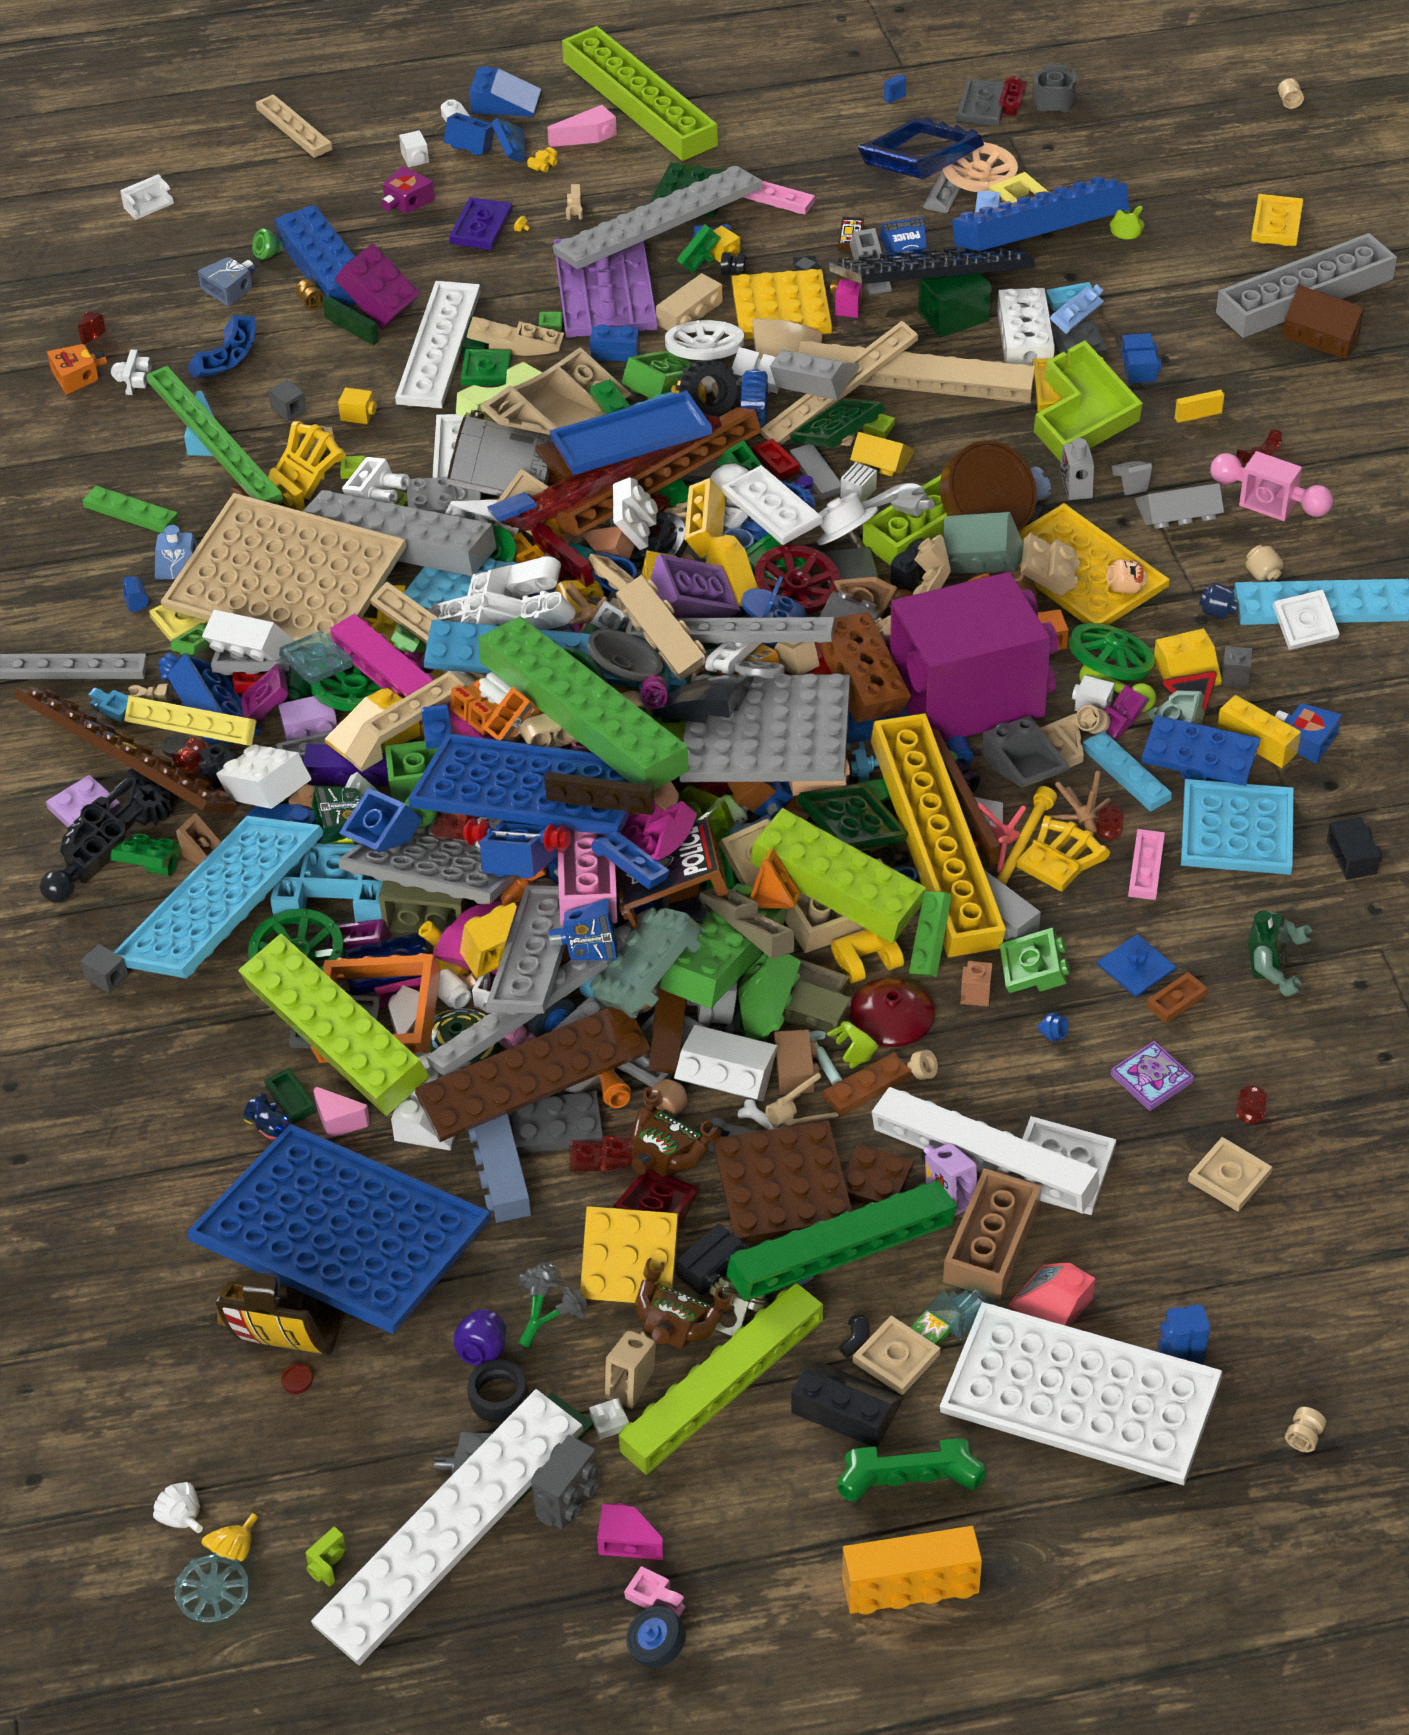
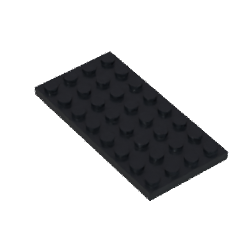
M996 246L982 251L967 248L957 250L956 247L943 248V252H936V249H924L921 254H915L914 251H903L900 256H894L893 253H882L878 258H872V255H860L857 260H851V257H839L837 261L829 262L830 272L860 284L1035 268V258L1026 256L1025 252L1008 249L1007 246Z

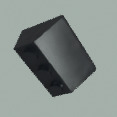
M818 1361L804 1369L792 1390L791 1413L869 1446H876L877 1449L903 1401V1396Z

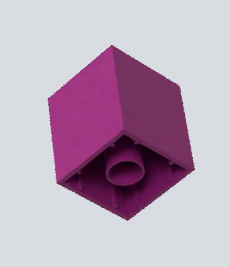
M1010 572L891 600L890 654L911 695L905 706L910 716L926 713L931 729L937 728L944 741L954 736L965 737L994 729L999 723H1010L1029 715L1032 719L1045 716L1046 694L1054 692L1056 688L1054 672L1049 664V655L1058 652V637L1051 622H1040L1036 599L1030 589L1021 591Z

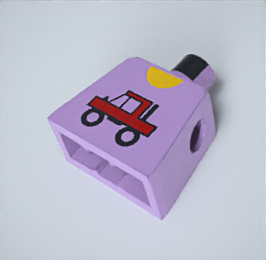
M948 1143L939 1148L933 1145L926 1147L921 1153V1158L925 1161L926 1183L929 1184L939 1180L957 1205L955 1216L965 1212L977 1185V1165L953 1144Z

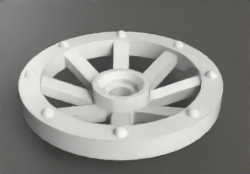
M697 320L671 328L665 335V346L670 353L686 359H719L737 353L739 347L743 348L744 333L739 327L727 322ZM704 331H715L713 335L704 334ZM692 332H696L697 336L694 337V338H691V337H690L689 335H687V334H688V333H692ZM724 333L730 335L718 341Z

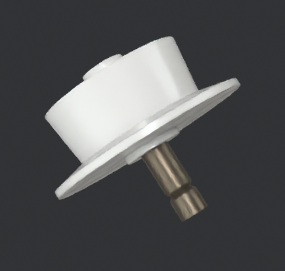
M852 493L841 499L840 497L834 499L827 504L828 507L818 513L822 516V524L820 526L825 532L817 540L818 545L829 543L847 534L854 548H866L855 528L870 519L878 511V508L875 506L864 510L858 494Z

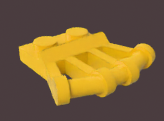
M294 421L291 425L287 448L276 469L303 492L304 498L310 500L320 480H324V473L336 462L342 461L346 453L342 448L338 447L334 440V435L330 432H324L319 425H305L301 421ZM302 434H306L305 437H304V439H303V441H302V443L300 444V446H299V448H298V443H299V438H300V436H301ZM318 439L319 441L313 449L310 457L308 458V460H306L305 457L307 456L310 448L312 447L314 441ZM328 447L331 453L323 461L319 463L322 455Z
M1045 815L1038 839H1034L1033 844L1019 857L1017 868L1062 892L1081 871L1106 860L1110 855V850L1105 845L1101 846L1093 837L1094 833L1091 831L1079 829L1078 825L1072 821L1069 823L1053 820L1051 816ZM1049 830L1062 832L1050 845L1045 843ZM1072 837L1078 840L1066 854L1059 851ZM1087 846L1093 852L1079 860H1075Z

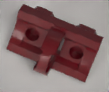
M1016 76L1006 78L999 100V106L1004 107V115L1015 116L1017 114V108L1020 109L1027 81H1022Z

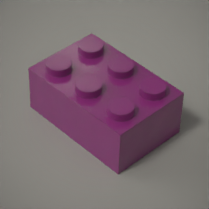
M374 243L347 263L334 279L382 330L406 311L421 294Z

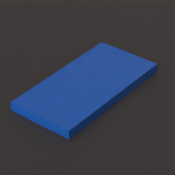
M683 391L550 430L549 432L552 442L571 473L576 475L711 435L712 426L688 391Z

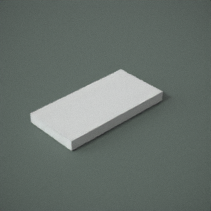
M762 465L722 486V493L782 545L822 524V516Z

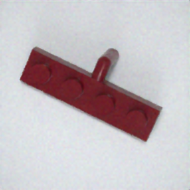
M538 519L530 523L534 544L548 556L557 559L561 563L558 579L560 582L572 575L585 587L594 583L592 576L594 569L587 558L584 559L574 547L571 548L561 536L558 537L549 526H545Z

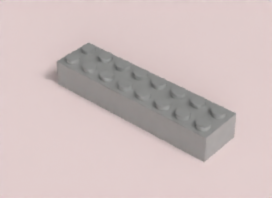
M1370 233L1219 290L1216 314L1244 338L1285 322V317L1299 285L1344 299L1392 280L1397 257Z
M322 490L302 511L405 539L407 547L398 560L400 562L473 576L496 549L492 523L416 509L414 507Z

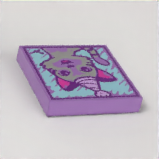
M1155 1041L1111 1069V1076L1149 1111L1192 1084L1194 1079L1192 1074Z

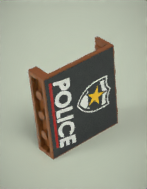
M707 817L694 822L687 838L675 851L657 860L670 870L668 878L658 885L648 889L615 864L617 895L621 903L619 908L624 920L629 919L633 929L637 928L638 922L634 907L711 879L718 897L729 893L717 840Z

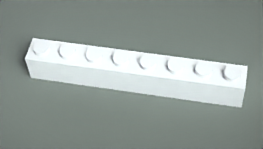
M889 1087L872 1110L874 1129L923 1150L931 1145L939 1148L948 1143L953 1144L977 1165L978 1172L982 1173L985 1168L1040 1185V1197L1082 1214L1100 1188L1098 1169L1092 1165L1068 1158L1063 1153L1043 1148L1035 1142L1025 1141L1007 1131L992 1128L982 1121L972 1120L956 1111H949L931 1101H924L911 1096L906 1091H899Z

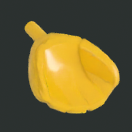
M252 1513L242 1527L238 1525L228 1526L207 1534L202 1539L203 1546L223 1558L237 1559L240 1562L244 1561L252 1541V1535L249 1530L257 1521L258 1516Z

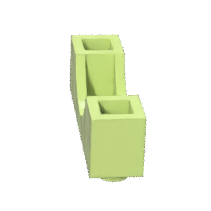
M522 362L507 369L506 384L503 386L486 388L473 385L457 393L456 414L464 417L466 412L470 413L471 410H478L484 412L486 417H490L480 408L482 404L509 385L512 387L519 385L542 372Z

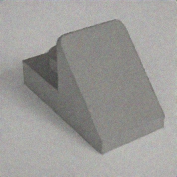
M1131 461L1112 466L1113 475L1122 477L1125 495L1144 492L1148 489L1152 470L1151 463Z

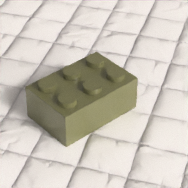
M389 880L383 881L378 896L382 919H384L392 934L420 936L419 929L427 921H431L439 930L444 932L459 917L458 915L471 908L470 899L452 898L449 894L441 892L431 893L425 891L424 888L415 886L405 887L401 886L398 882Z

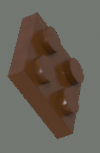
M857 1144L843 1174L849 1199L867 1205L871 1202L888 1199L896 1193H902L913 1169V1160Z

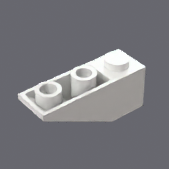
M498 500L451 501L445 512L446 515L492 523V526L505 528L512 536L516 535L520 527L508 519L498 522L488 511L487 506L495 504Z

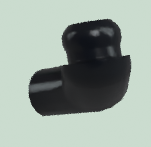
M853 1315L848 1321V1325H851V1337L839 1345L840 1352L846 1358L856 1353L870 1337V1323L863 1315Z

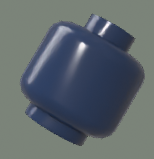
M1212 583L1210 587L1205 586L1199 605L1202 606L1204 614L1222 620L1227 617L1228 613L1234 614L1239 600L1234 599V589L1219 583Z

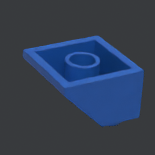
M368 787L339 833L380 853L407 843L421 823L422 818L405 803Z

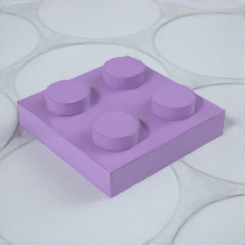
M88 775L47 800L46 805L62 823L69 827L80 816L81 809L85 805L91 804L98 797H106L110 793L93 777ZM117 799L109 804L111 814H115L121 809L120 802Z

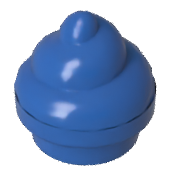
M166 653L164 658L161 657L158 662L159 672L163 681L169 680L168 674L179 661L178 657Z
M1050 1013L1042 1019L1037 1028L1049 1041L1057 1042L1067 1036L1068 1021L1065 1016H1061L1059 1013Z

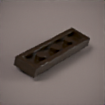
M547 772L544 777L546 799L549 801L653 815L656 809L654 786Z

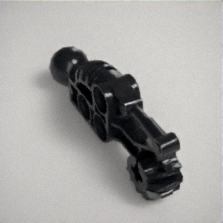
M129 769L127 777L115 786L109 795L98 797L91 804L85 805L81 809L80 816L68 827V833H65L62 837L60 852L64 856L67 867L64 870L56 869L44 874L39 886L43 897L52 903H63L69 900L75 889L74 882L77 879L84 883L88 882L111 861L112 849L125 841V832L135 822L141 823L144 826L148 822H152L156 826L158 819L165 821L167 813H170L172 809L170 792L165 791V788L161 785L156 786L154 781L145 782L139 772ZM132 787L128 802L115 814H111L109 804Z

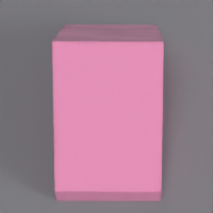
M315 1087L313 1090L317 1110L328 1139L368 1127L370 1124L368 1106L366 1104L319 1087Z

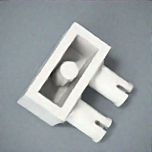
M366 457L343 486L342 490L345 495L395 504L394 502H397L398 495L395 490H390V488L406 490L410 484V478L407 474L392 473L386 459Z

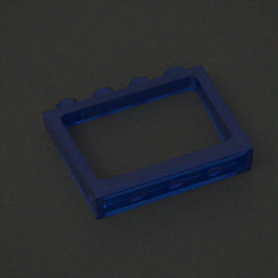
M914 118L881 137L860 144L858 150L864 163L867 165L924 180L984 145L981 135L974 129L965 131L958 125L949 127L943 121L937 124L930 118L924 120ZM918 133L956 142L922 157L893 150Z

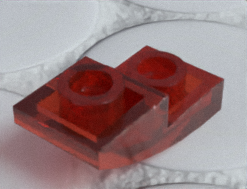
M602 1136L600 1143L571 1140L569 1145V1171L614 1170L631 1166L632 1163L630 1138Z

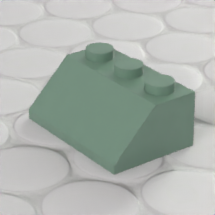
M1010 512L945 517L943 538L951 574L1015 571L1021 563L1024 543Z

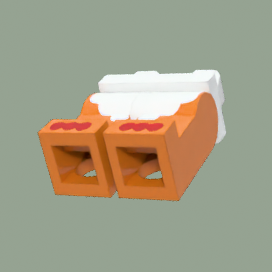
M493 672L487 674V678H480L469 687L463 688L461 685L452 688L450 710L465 722L468 721L470 726L484 736L488 732L482 727L512 687Z

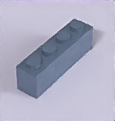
M508 1114L468 1130L470 1142H476L477 1148H473L476 1166L482 1165L483 1171H478L481 1188H487L489 1193L484 1195L486 1208L494 1213L496 1223L531 1216L529 1196Z

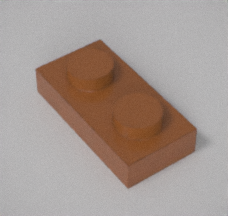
M1187 972L1147 999L1146 1007L1167 1024L1206 997L1208 988Z

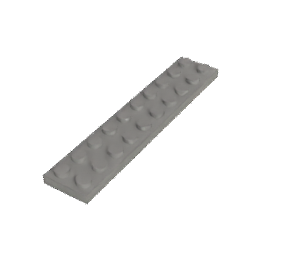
M731 166L726 171L713 174L703 181L694 182L691 186L682 190H676L666 197L657 198L654 202L645 206H639L634 211L620 214L617 218L608 222H602L590 230L581 231L580 234L574 237L565 238L560 243L553 245L554 254L576 269H580L763 188L762 180L738 166Z

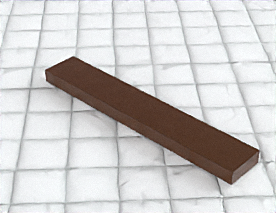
M937 728L932 729L965 821L988 865L996 864L999 861L1000 844L982 810L978 807L974 795Z

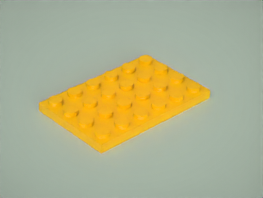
M1065 503L1019 531L1023 543L1024 538L1031 533L1045 540L1050 545L1057 539L1077 551L1076 558L1080 560V564L1075 571V575L1078 577V582L1072 590H1068L1061 597L1037 582H1033L1037 589L1084 624L1100 623L1109 625L1169 587V578ZM1119 559L1139 562L1143 567V571L1147 574L1145 585L1141 586L1135 594L1113 591L1111 585L1107 583L1108 568Z

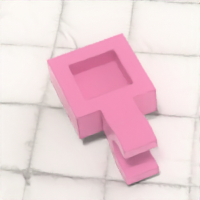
M642 1566L624 1591L625 1599L645 1609L660 1605L672 1610L680 1617L686 1608L685 1605L681 1604L684 1597L677 1592L668 1590L670 1588L669 1579Z

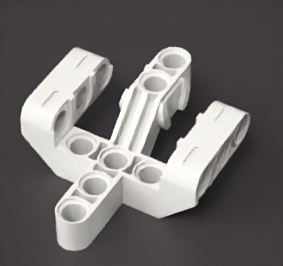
M548 556L473 574L467 596L438 603L428 609L430 613L442 621L495 626L496 624L503 625L521 616L539 630L564 626L570 623V620L574 618L576 613L574 607L559 592L549 593L545 591L557 585L561 569V563L557 559ZM537 592L540 594V595L533 596V597H528V596H527V595H529V594H533V593H537Z

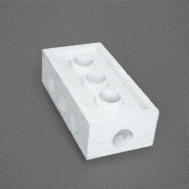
M1045 288L998 290L997 314L1005 363L1032 366V359L1053 358L1054 341Z

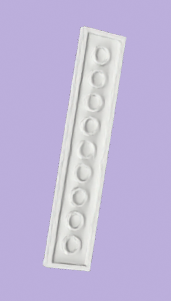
M535 1389L311 1620L313 1626L360 1666L532 1485L531 1479L535 1471L539 1467L543 1468L550 1459V1454L555 1445L562 1443L568 1434L577 1438L584 1431L582 1424Z

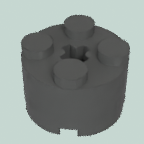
M1049 64L1043 66V70L1038 72L1037 69L1035 71L1032 100L1037 105V110L1042 112L1048 110L1067 112L1071 109L1075 102L1077 75L1073 70L1071 73L1067 70V66Z

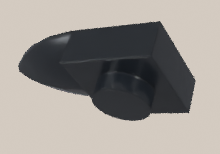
M697 897L670 903V909L687 913L698 924H702L707 916L706 907Z

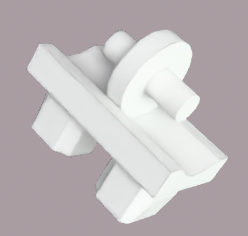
M130 350L126 363H115L112 366L111 375L116 381H125L127 384L126 395H133L135 388H146V373H150L152 369L150 357H139L137 350Z

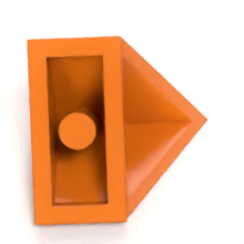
M772 848L767 852L762 862L749 899L757 902L758 908L791 909L795 907L801 893L775 849Z

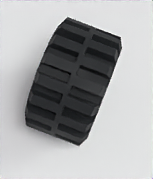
M700 360L699 362L691 363L690 367H685L683 370L684 375H679L678 380L681 382L680 385H676V390H679V393L688 391L706 419L712 421L728 413L729 410L736 408L737 405L734 402L740 399V395H737V390H741V386L736 385V381L739 380L738 376L732 374L734 370L731 367H726L727 364L717 362L716 360ZM706 376H711L718 385V395L709 405L703 403L698 394L699 384Z

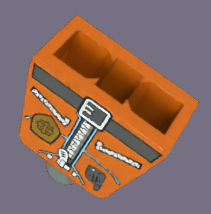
M512 687L482 728L496 740L527 744L520 734V725L526 719L541 715L542 713L527 697Z

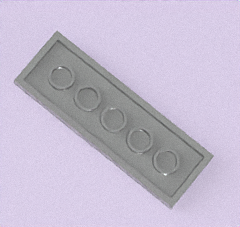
M526 885L487 1000L488 1011L545 1013L566 945L551 946L549 939L550 929L564 928L563 925H560L559 886Z

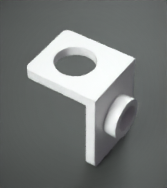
M490 973L479 977L472 989L474 1008L487 1013H492L488 1011L487 1000L490 994L488 990L491 986Z

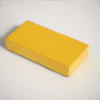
M1222 390L1177 399L1175 409L1177 423L1222 413L1224 393Z

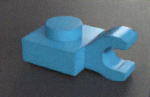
M93 688L88 696L93 698L90 702L91 707L99 709L101 714L119 722L125 719L129 696L113 690L110 694L98 688Z
M859 742V749L853 750V759L850 762L851 777H856L857 784L869 781V765L863 742ZM847 743L846 749L852 750L849 743Z

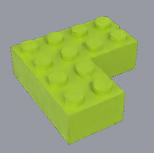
M1086 340L1068 349L1067 354L1062 352L1046 361L1044 379L1062 400L1036 414L1034 433L1060 462L1063 445L1072 443L1074 439H1085L1090 449L1140 421L1143 403Z

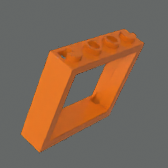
M420 953L411 956L391 955L389 957L376 958L366 956L359 959L338 958L336 960H325L323 972L336 984L338 980L422 975L414 1033L392 1035L414 1055L416 1052L430 1053L441 972L433 954ZM311 1046V1050L319 1063L328 1062Z

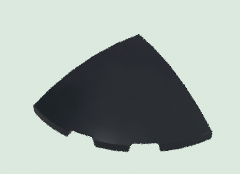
M731 674L693 681L668 694L667 702L661 708L654 709L653 716L705 723L708 715L730 718L733 710H739L752 684L753 676Z

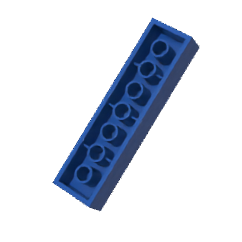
M1104 177L1091 178V182H1075L1073 187H1057L1051 193L1043 191L1036 193V197H1019L1017 202L1014 203L1006 201L998 203V207L995 208L991 206L982 207L976 213L963 212L960 214V217L952 219L955 246L982 251L1116 214L1118 210L1128 211L1127 183L1117 182V179L1104 180Z

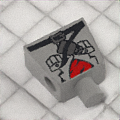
M1076 438L1072 443L1063 445L1060 472L1068 500L1093 498L1094 462L1087 441L1082 438ZM1079 470H1080V479L1076 478V473H1077Z

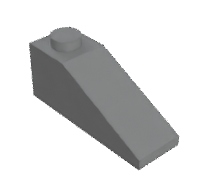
M875 228L853 232L849 244L854 260L859 259L858 256L872 255V258L880 257L882 252ZM890 282L866 284L869 296L892 291Z
M984 870L1006 928L1003 940L1010 941L1036 933L1040 926L1041 912Z

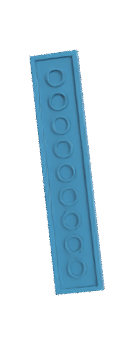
M432 620L424 658V668L485 674L492 672L480 663L478 637L499 626ZM539 630L561 648H575L591 657L587 649V641L591 634ZM663 662L661 672L669 671L671 691H675L687 684V677L679 681ZM601 668L609 685L640 688V682L624 681L615 678Z

